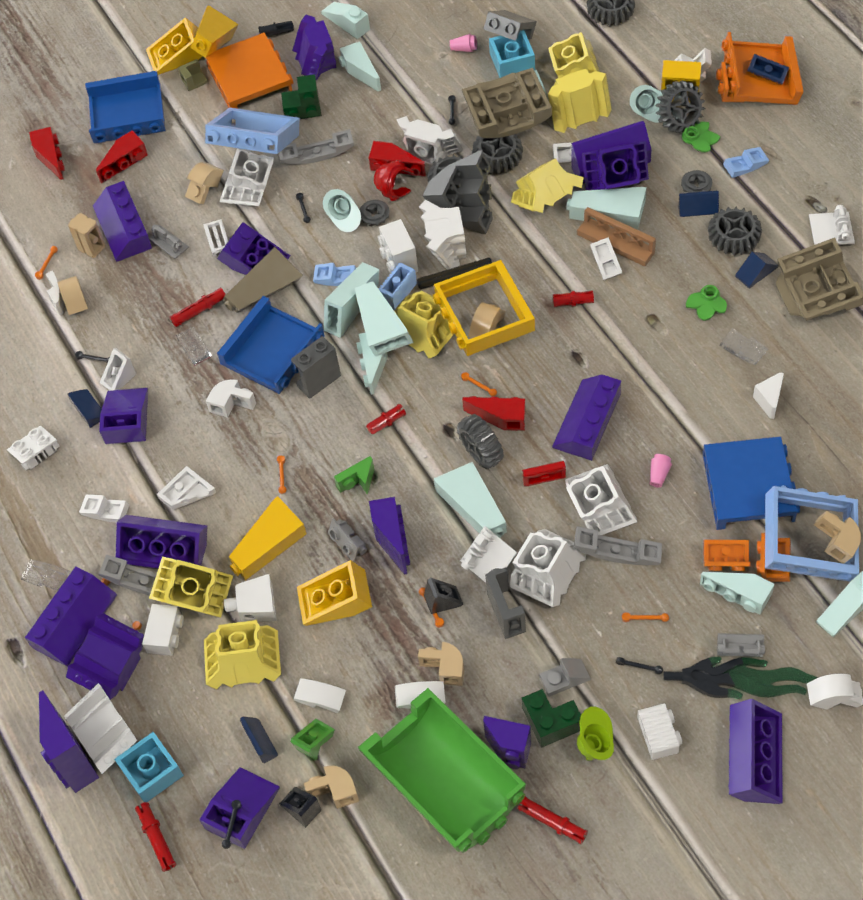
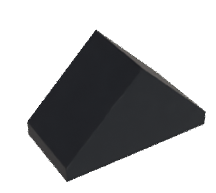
M434 578L427 580L424 598L431 614L464 605L455 585Z
M294 787L279 803L283 809L305 828L321 812L318 799L297 787Z

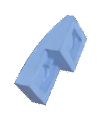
M761 147L744 150L742 156L725 159L723 165L733 178L766 165L769 159Z
M334 263L315 265L313 282L321 285L339 286L356 267L355 265L336 267Z

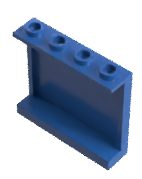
M157 71L85 83L90 109L91 129H89V133L94 144L117 140L132 130L137 136L166 131L161 83Z
M262 296L217 352L221 365L280 394L284 388L288 387L295 373L299 372L298 368L291 362V358L320 337H324L323 326L321 323L317 327L307 324L271 306L270 299Z
M781 437L704 444L702 456L716 530L725 529L728 522L765 519V494L773 486L781 487L784 485L787 488L796 489L795 482H791L790 479L792 475L791 464L786 461L788 456L786 444L783 445ZM778 502V517L791 516V521L795 522L797 513H800V506Z

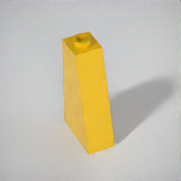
M208 5L190 48L206 58L233 38L238 24Z
M278 496L274 498L229 556L232 563L230 565L231 570L236 576L241 575L245 581L307 534L302 521Z

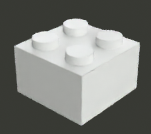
M402 220L380 226V235L377 236L381 246L379 250L382 258H386L388 261L386 264L389 272L392 273L391 271H394L398 263H403L413 268L415 273L418 272L415 246Z

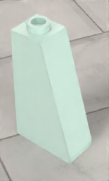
M647 187L574 191L572 199L567 201L566 210H569V219L584 221V210L589 207L638 230L646 201Z
M362 262L325 299L324 331L339 338L344 335L360 312L354 288L370 282H374L378 286V268Z
M374 282L365 283L354 288L368 345L374 356L413 343L408 330Z
M473 462L434 478L436 492L478 533L481 532L484 526L499 538L504 533H507L506 521Z

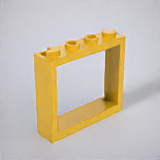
M502 260L434 284L435 294L432 295L436 305H440L443 319L448 320L451 334L456 335L458 347L460 350L463 349L467 356L535 331V318ZM497 279L520 321L468 340L446 298Z

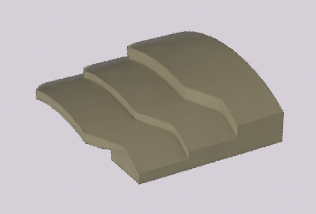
M533 68L462 89L474 120V125L479 136L482 138H499L514 135L531 129L552 116V107Z
M835 237L777 259L781 273L777 278L776 286L790 315L801 316L808 321L824 314L829 315L842 309L848 311L863 305V291L858 282L854 283L843 262L842 251Z

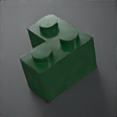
M315 74L297 77L298 90L281 92L284 116L300 119L322 116Z
M543 689L521 698L522 709L541 748L580 732L581 714L574 700L552 708Z

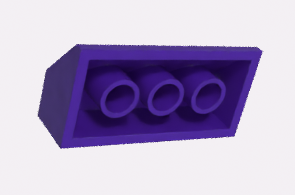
M644 120L571 143V168L574 174L584 177L582 153L646 141L647 163H650L652 149Z
M121 181L106 187L94 203L93 208L116 262L152 249L148 234L125 182Z
M602 374L583 379L552 448L592 461L621 395L622 380Z
M125 515L117 521L116 557L126 560L129 565L158 569L162 557L201 566L207 547L208 525Z
M75 566L25 636V639L34 650L68 667L75 657V653L84 643L89 629L95 626L96 616L102 613L105 614L117 594L94 575Z
M754 699L731 704L729 716V795L744 802L783 803L782 713Z

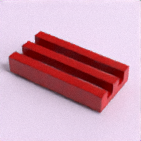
M564 461L522 470L524 487L566 478Z

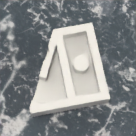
M186 466L157 493V497L174 510L214 495L216 490Z

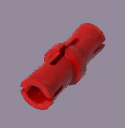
M593 290L553 294L554 307L566 305L576 307L579 304L594 303Z

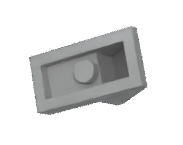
M561 658L560 666L539 674L548 697L591 680L582 660L573 658Z

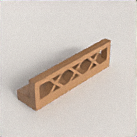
M589 207L584 210V222L577 229L578 236L593 243L609 237L615 253L642 266L647 265L655 254L656 238Z

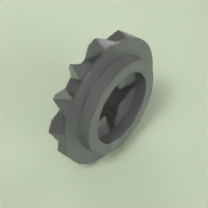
M700 170L687 172L681 180L683 191L688 193L711 191L713 183L710 175ZM695 180H697L699 184L698 187H696L694 184Z
M381 200L367 201L360 207L361 220L369 226L372 224L378 226L379 223H385V220L389 218V206ZM377 210V211H378V214H375V215L372 217L371 213L374 214L375 211Z

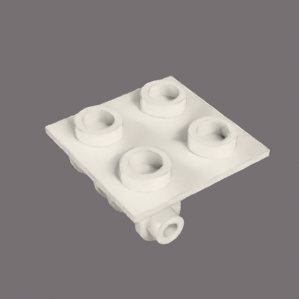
M837 205L834 213L809 214L814 245L834 237L838 245L855 244L849 212H847L843 205Z
M42 426L32 429L21 440L15 441L7 451L21 463V466L26 471L39 464L37 460L40 463L42 462L38 455L39 453L47 459L46 454L48 456L58 451L57 448L60 446L56 438Z
M484 526L460 560L462 562L461 566L466 570L470 569L486 582L485 574L495 568H507L517 552Z

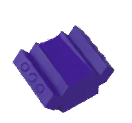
M306 14L300 22L292 51L297 53L295 60H298L301 66V75L315 74L317 81L322 73L337 68L334 47L324 20L316 22L315 17Z
M646 141L582 153L586 190L610 189L640 183V181L649 179Z
M104 613L96 616L95 626L89 629L84 643L75 653L74 663L68 666L66 678L89 690H92L99 683L111 700L117 695L119 690H124L140 661L139 653L143 648L144 634Z

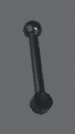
M450 95L448 97L450 102V119L448 122L450 125H454L456 122L454 119V102L456 97Z
M297 193L296 199L300 202L303 221L310 223L311 218L306 212L303 193Z
M82 351L75 353L78 360L87 358L108 363L110 358L83 354Z
M617 657L616 664L618 665L625 664L655 671L656 674L663 673L662 666H649L628 661L622 657Z
M239 800L232 802L233 811L226 838L222 841L224 849H228L231 846L230 838L237 811L242 807Z

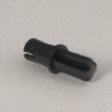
M292 21L277 24L273 22L274 24L258 27L259 34L265 33L266 36H278L281 33L294 31Z

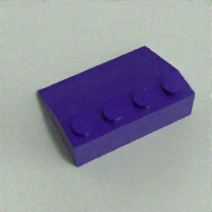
M43 690L40 691L39 735L40 743L44 748L40 753L53 772L56 773L59 780L62 781L65 788L71 787L77 793L97 780L99 776Z

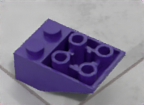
M242 222L217 259L232 270L247 275L274 247L287 260L291 255Z
M148 388L107 391L100 413L99 428L105 444L146 441Z
M395 497L369 501L376 541L403 574H408L406 566L410 565L401 505H396Z
M239 767L211 799L199 820L204 829L225 839L233 811L232 802L239 800L242 807L237 811L230 841L245 849L279 791L280 786Z

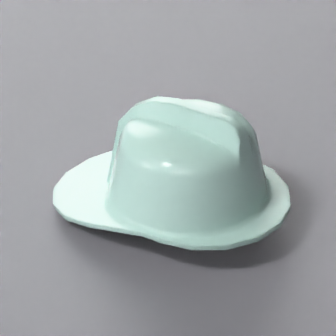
M640 85L631 93L630 106L638 115L658 123L661 115L656 114L659 111V107L655 105L660 104V100L657 97L663 95L661 91L652 86Z
M332 189L326 193L323 198V208L336 227L344 232L356 230L360 225L361 212L353 198L340 189Z

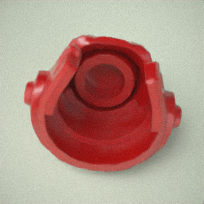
M401 160L382 164L374 174L376 188L382 192L384 197L389 198L391 201H396L411 192V189L407 187L393 189L396 175L401 170L411 174L414 173Z

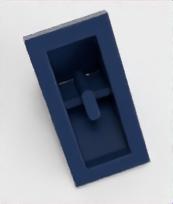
M751 252L735 274V277L750 289L776 270L779 265L765 253Z

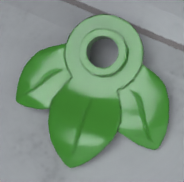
M709 122L695 123V127L689 126V128L683 131L682 140L687 144H691L695 150L700 152H709L711 150L710 146L720 140L718 134L709 131Z
M706 285L700 292L693 293L688 297L686 308L697 309L698 317L706 321L711 319L715 312L725 313L727 303L720 297V292L716 286Z

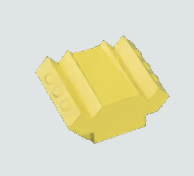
M582 32L573 34L568 39L556 42L548 48L558 78L586 69L588 73L600 72L593 47L589 39L586 40Z
M586 69L556 79L554 86L551 87L548 93L549 103L552 107L554 130L565 133L567 127L576 129L581 124L591 121L597 122L600 115L608 117L612 110L606 73L598 71L588 73Z
M555 158L516 181L519 189L513 192L511 203L530 211L543 213L545 204L553 206L557 200L565 195H572L573 186L582 188L584 177L566 172Z
M420 291L406 296L394 312L404 324L413 340V343L409 344V346L413 347L417 353L424 351L429 359L437 356L453 335L450 332L448 320H444L442 317L440 305L435 304L433 296Z
M162 557L149 599L221 618L224 609V599H227L233 575L185 561Z
M257 620L218 625L216 632L210 633L204 639L206 685L216 690L222 684L231 688L234 685L243 683L259 684L264 678L274 682L281 675L278 630L268 625L260 626Z

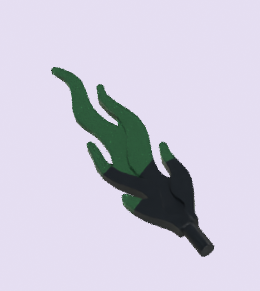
M711 657L701 660L691 667L682 669V672H663V680L682 681V684L688 685L710 697L742 699L743 694L734 689L722 688L720 685L734 687L754 696L770 698L790 693L803 695L807 693V689L799 685H772L775 682L796 681L807 684L819 678L793 667L775 670L752 669L746 666L766 667L768 662L748 657L732 659L717 667L713 666L721 663L722 658Z

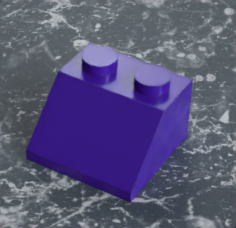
M484 716L485 738L496 755L511 769H525L531 747L530 725Z

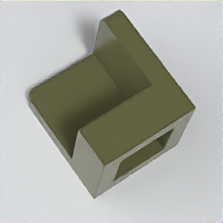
M197 59L178 67L181 80L188 91L208 83Z

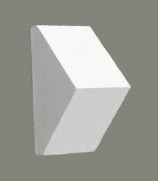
M117 348L113 349L100 380V383L109 391L120 390L136 375L130 358Z
M778 373L755 385L753 398L770 419L775 418L784 373Z

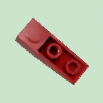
M51 127L29 132L31 145L36 157L62 180V171H65L63 161L59 159L62 157L60 147H57V144H60L57 133L53 134Z
M133 130L115 141L96 168V173L101 183L148 156L144 142Z
M373 141L369 155L371 171H376L382 164L401 160L414 173L411 174L401 170L398 174L426 176L425 162L393 143Z
M476 396L462 398L463 410L472 415L476 414L482 420L502 430L525 431V398H482Z

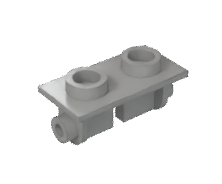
M153 225L151 228L153 236L149 240L174 259L189 248L188 245L161 225Z
M333 518L328 534L342 549L343 553L351 561L355 562L357 554L363 555L366 553V544L358 535L350 537L355 532L346 521L341 519L336 521Z
M718 633L717 656L763 657V654H765L764 635Z

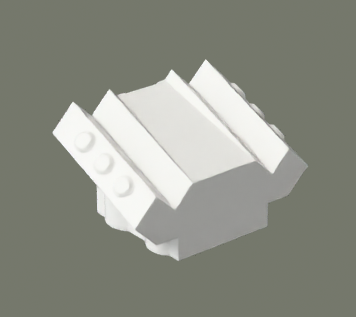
M407 116L397 119L400 128L404 132L403 142L406 145L405 151L424 161L425 165L432 166L433 161L438 162L439 157L444 159L446 155L449 156L463 151L460 141L451 129L442 131L439 125L418 119L410 122Z
M237 148L220 202L259 206L274 157L257 155L250 150Z
M425 200L419 208L424 213L421 219L425 223L426 234L424 236L429 241L426 247L444 268L451 269L460 266L459 259L466 258V246L459 207L440 208Z
M608 464L565 479L566 489L581 519L585 522L588 529L598 530V535H603L637 522V518L632 512L631 506Z
M546 529L538 530L537 533L530 532L512 562L515 570L511 575L510 587L551 607L559 606L561 595L567 593L571 580L579 572L580 562L586 560V554L575 549L574 542Z
M99 683L64 715L101 774L115 762V758L128 750L137 741Z

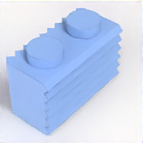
M398 263L394 271H391L392 274H389L383 285H380L381 288H378L393 310L397 308L417 284L415 270L403 263Z

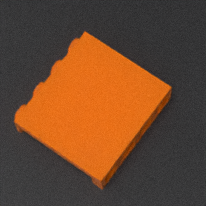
M728 32L726 39L722 41L721 48L725 54L724 62L727 66L729 92H731L732 100L798 105L804 91L793 37L785 36L782 44L732 41L731 32ZM754 54L789 67L782 85L747 71Z
M265 33L218 49L205 58L207 67L228 108L238 109V104L286 86L289 91H292L291 85L294 84L292 76L286 73L285 63L280 62L279 52L277 50L274 51V44L271 38H267Z

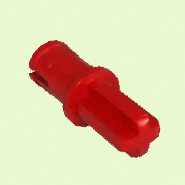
M397 404L394 408L386 413L382 412L381 416L368 423L366 427L369 433L374 435L383 428L392 426L394 421L405 416V409L401 410L403 406Z

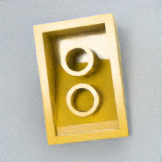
M186 17L146 49L153 71H157L158 75L203 57L190 48L198 27Z
M351 560L297 586L302 622L305 626L355 616L372 607L365 569Z

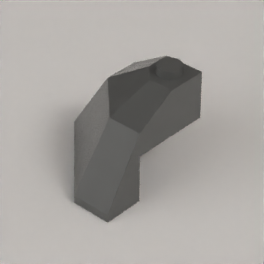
M478 151L446 166L429 181L423 194L425 200L440 208L459 207L463 227L481 234L487 233L493 220L492 211L490 212L489 200H492L491 184H488V173L491 172V167L484 152Z

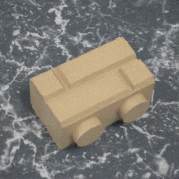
M82 213L77 214L70 221L68 227L77 249L92 258L96 257L105 248L97 222Z

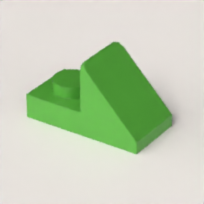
M369 456L334 476L336 487L340 493L352 489L359 483L366 494H368L375 470L372 457Z
M315 719L293 736L290 742L298 751L316 761L320 747L333 737L335 729Z

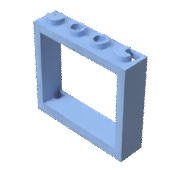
M228 108L206 124L205 143L278 154L299 136L300 118ZM270 145H275V150L270 149Z
M784 485L781 487L773 486L765 494V569L849 582L859 575V547L854 556L844 564L778 553V502L843 512V522L850 517L858 525V499L846 498V495H829L827 492H809L804 488L790 489Z

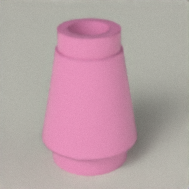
M468 34L450 40L451 51L473 52V50H477L476 36Z
M655 454L654 458L651 459L650 485L662 487L672 466L669 456Z

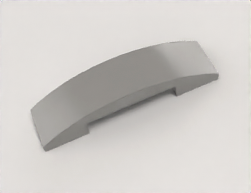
M348 129L332 133L333 139L300 147L296 146V142L290 143L279 152L280 161L285 164H308L335 157L354 146L351 131Z
M576 527L574 548L585 554L612 562L632 565H660L662 543L643 539L637 543L598 535V530Z
M107 554L99 572V576L117 585L149 596L157 573L128 565L126 560Z

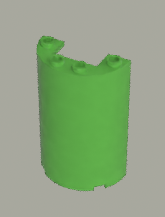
M429 688L411 702V713L382 738L375 732L358 746L359 751L458 852L464 853L476 844L483 845L491 836L490 833L496 828L498 830L507 823L508 819L506 817L515 805H518L525 797L523 792L526 784Z

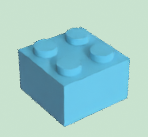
M520 30L517 40H511L503 36L489 38L490 56L499 78L530 68L535 70V54L524 30Z
M154 732L114 759L143 802L150 801L184 776L177 763Z

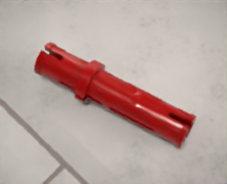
M220 287L208 295L201 296V299L181 311L169 316L175 327H178L199 313L212 309V306L222 301L226 294Z
M526 796L520 802L522 806H518L519 811L553 828L560 836L565 835L580 845L584 842L586 838L584 835H587L588 830L570 822V818L566 816L561 817L528 799Z
M143 802L140 804L142 808L139 805L135 807V811L143 825L141 829L143 833L147 834L162 867V871L171 870L170 865L174 868L177 864L159 828L161 825L159 820L155 819L149 802Z

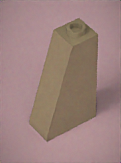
M274 247L224 296V305L230 311L239 313L258 303L262 296L269 297L296 283L303 274Z

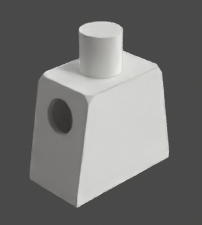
M269 574L237 584L235 586L236 597L224 599L225 611L238 610L239 617L243 622L257 620V622L277 621L273 584Z

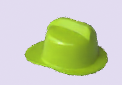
M596 706L585 709L580 717V734L577 737V747L581 754L586 757L587 761L593 759L607 760L614 752L611 719L603 709Z

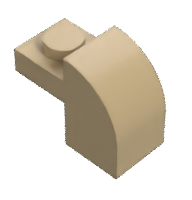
M200 162L196 164L188 175L187 179L191 181L185 197L199 204H204L209 188H218L224 170L210 163Z
M77 276L57 282L69 315L88 309Z
M482 302L474 314L468 337L474 338L496 330L497 323L504 319L506 311L501 310L497 305Z
M825 511L816 520L814 526L832 537L824 552L844 564L854 556L860 545L861 533L859 527L850 517L843 522L837 515Z
M442 642V650L434 647L419 649L418 660L420 666L440 667L439 680L443 681L444 685L463 686V658L460 651L454 645Z
M325 766L326 776H314L304 783L306 792L315 797L331 792L337 809L359 802L350 774L341 767Z

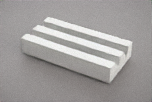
M222 219L203 224L213 257L217 256V253H221L225 247L221 245L216 229L217 225H220L225 245L228 243ZM210 227L213 229L218 248H214L208 229Z

